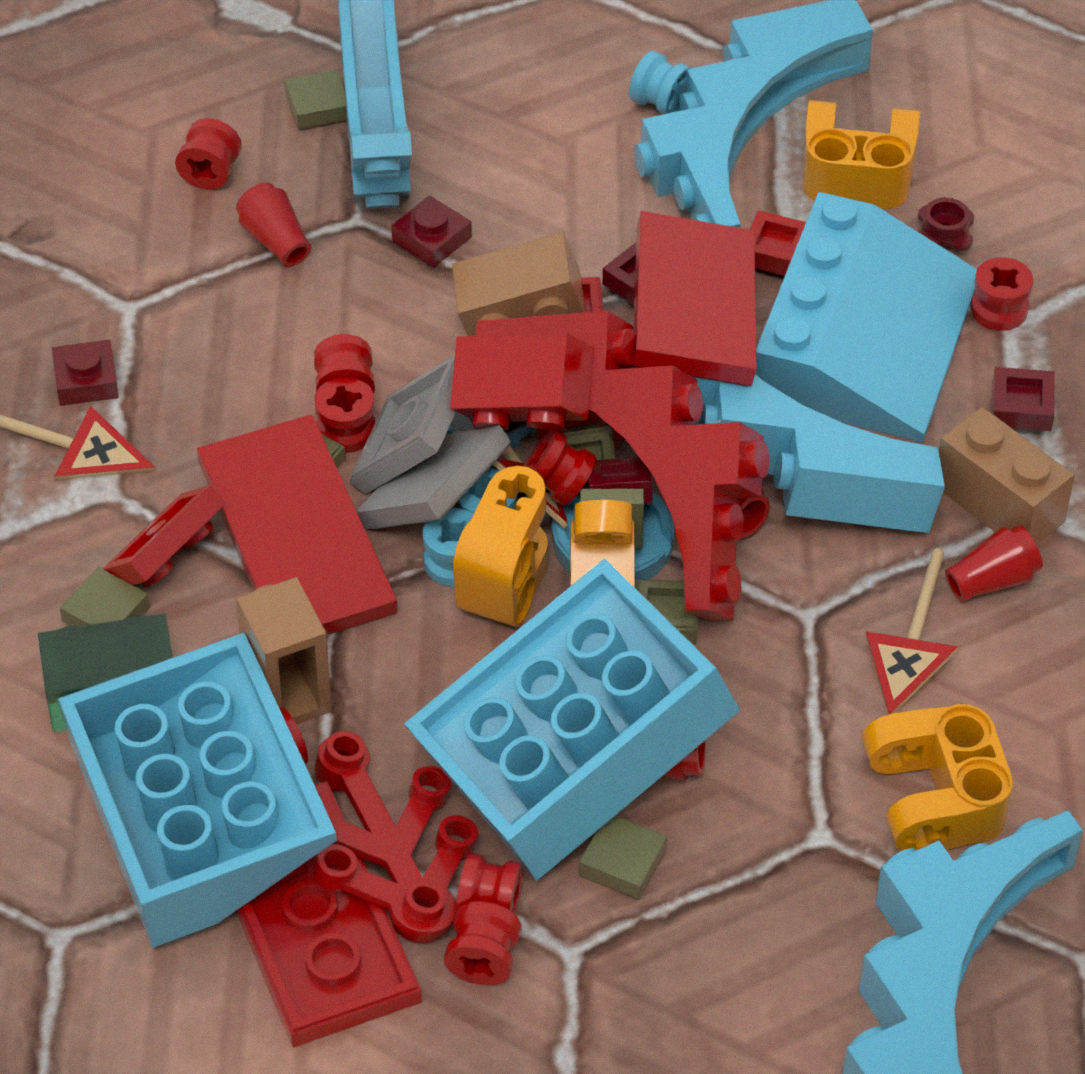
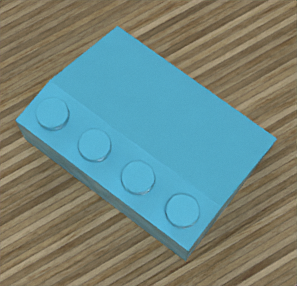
M818 192L757 345L755 374L764 382L800 404L837 421L924 443L971 305V299L975 291L974 280L977 269L874 204Z
M604 558L406 721L404 725L498 838L520 862H523L524 867L537 881L741 710L717 668Z
M245 632L58 698L71 747L152 948L218 924L337 840L335 829Z

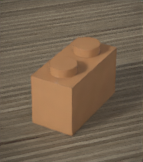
M564 232L452 263L457 314L468 336H476V321L586 312L580 269Z
M981 407L941 437L939 457L945 485L943 493L991 530L996 532L1002 526L1010 530L1021 525L1030 533L1037 545L1065 523L1075 475L985 408Z
M295 577L275 585H265L249 594L237 597L240 634L245 632L277 705L283 706L290 713L296 724L332 712L326 632L298 578Z

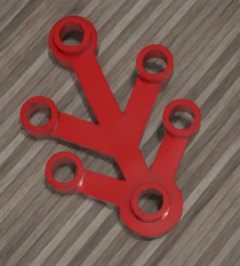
M336 732L320 744L314 772L320 783L327 781L332 790L346 792L365 830L331 816L329 803L320 797L335 829L337 840L318 853L314 878L321 887L327 890H344L389 909L393 926L403 938L415 943L435 941L446 933L454 923L456 901L447 889L461 861L465 860L470 852L473 853L478 838V828L472 820L461 815H451L444 818L439 825L435 839L437 853L422 877L411 856L434 811L446 804L451 780L438 767L424 766L417 769L413 774L408 792L410 800L395 826L367 774L370 754L364 741L352 732ZM422 786H431L437 789V791H429ZM448 835L460 836L465 841H456ZM356 855L385 867L391 880L358 869ZM327 865H338L344 870L334 871L328 868Z

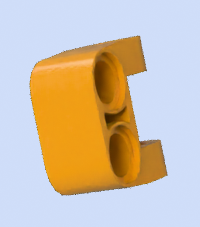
M809 100L803 150V189L807 196L815 200L818 192L874 204L881 209H892L903 204L909 194L914 170L920 110L892 108L889 133L834 128L837 102Z
M512 466L497 472L490 480L472 519L466 524L460 535L454 554L453 574L458 609L513 627H519L526 618L533 596L549 563L547 536L539 526L546 510V489L544 480L536 471L528 467ZM519 492L528 494V498L521 497L517 501L516 510L507 507V498L514 499Z
M590 500L575 504L574 520H571L570 586L605 558L635 588L632 504L618 500Z
M956 704L950 707L918 709L888 714L877 718L864 728L861 735L870 767L875 772L898 774L930 769L936 788L933 791L908 795L896 801L889 808L887 820L896 848L899 851L910 848L919 850L937 841H940L944 848L948 850L973 843H985L995 839L1002 833L1008 813L1013 781L994 723L987 713L969 704Z

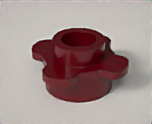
M938 198L919 209L918 219L922 222V229L918 231L920 234L946 250L965 251L972 246L973 237L968 232L969 226L974 223V214L964 203L953 198Z

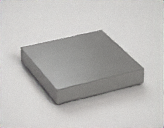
M455 355L388 395L350 475L351 479L349 482L362 493H369L438 453L456 411L450 409Z
M500 425L446 434L438 453L379 486L356 510L364 529L373 530L440 520L509 447L510 439Z

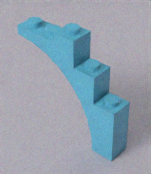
M337 0L353 200H365L367 209L400 206L399 197H409L411 192L409 167L412 158L411 134L407 127L403 101L394 0Z
M827 0L732 20L730 44L724 45L723 48L724 61L687 69L686 93H682L679 96L680 111L642 119L641 143L634 145V158L640 176L649 177L657 196L674 194L680 210L687 209L692 220L740 228L741 224L730 195L729 181L731 172L746 143L770 117L796 98L829 82L869 71L873 29L857 0Z
M756 374L752 386L693 377L698 380V386L703 399L702 415L696 421V425L741 422L764 436V442L769 452L768 474L774 475L775 489L783 491L785 515L923 533L930 532L945 488L938 447L891 439L844 424L800 404L764 382Z
M1069 810L1047 820L1043 818L1030 820L1023 824L1013 835L990 845L986 843L976 844L965 850L956 860H953L942 843L937 841L919 850L910 848L900 851L891 857L885 865L881 866L876 905L897 936H890L881 940L867 954H864L859 992L882 1027H873L864 1031L846 1047L843 1074H963L958 1060L955 1004L958 991L972 958L996 924L1032 891L1074 868L1083 829Z

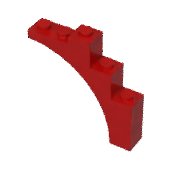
M608 310L476 321V336L568 333L594 348L589 410L596 413L627 440L656 481L672 516L683 560L685 611L710 622L733 621L734 603L739 600L741 595V576L736 567V544L741 539L744 530L743 512L738 504V498L761 497L762 478H765L769 471V452L764 442V436L741 422L696 425V421L700 419L703 410V399L698 386V380L673 365L631 368L634 365L633 359L636 343L633 326Z

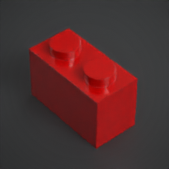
M568 333L457 336L450 409L472 419V426L477 429L500 425L503 431L509 429V422L527 421V425L532 428L560 430L564 428L565 421L588 420L594 348Z

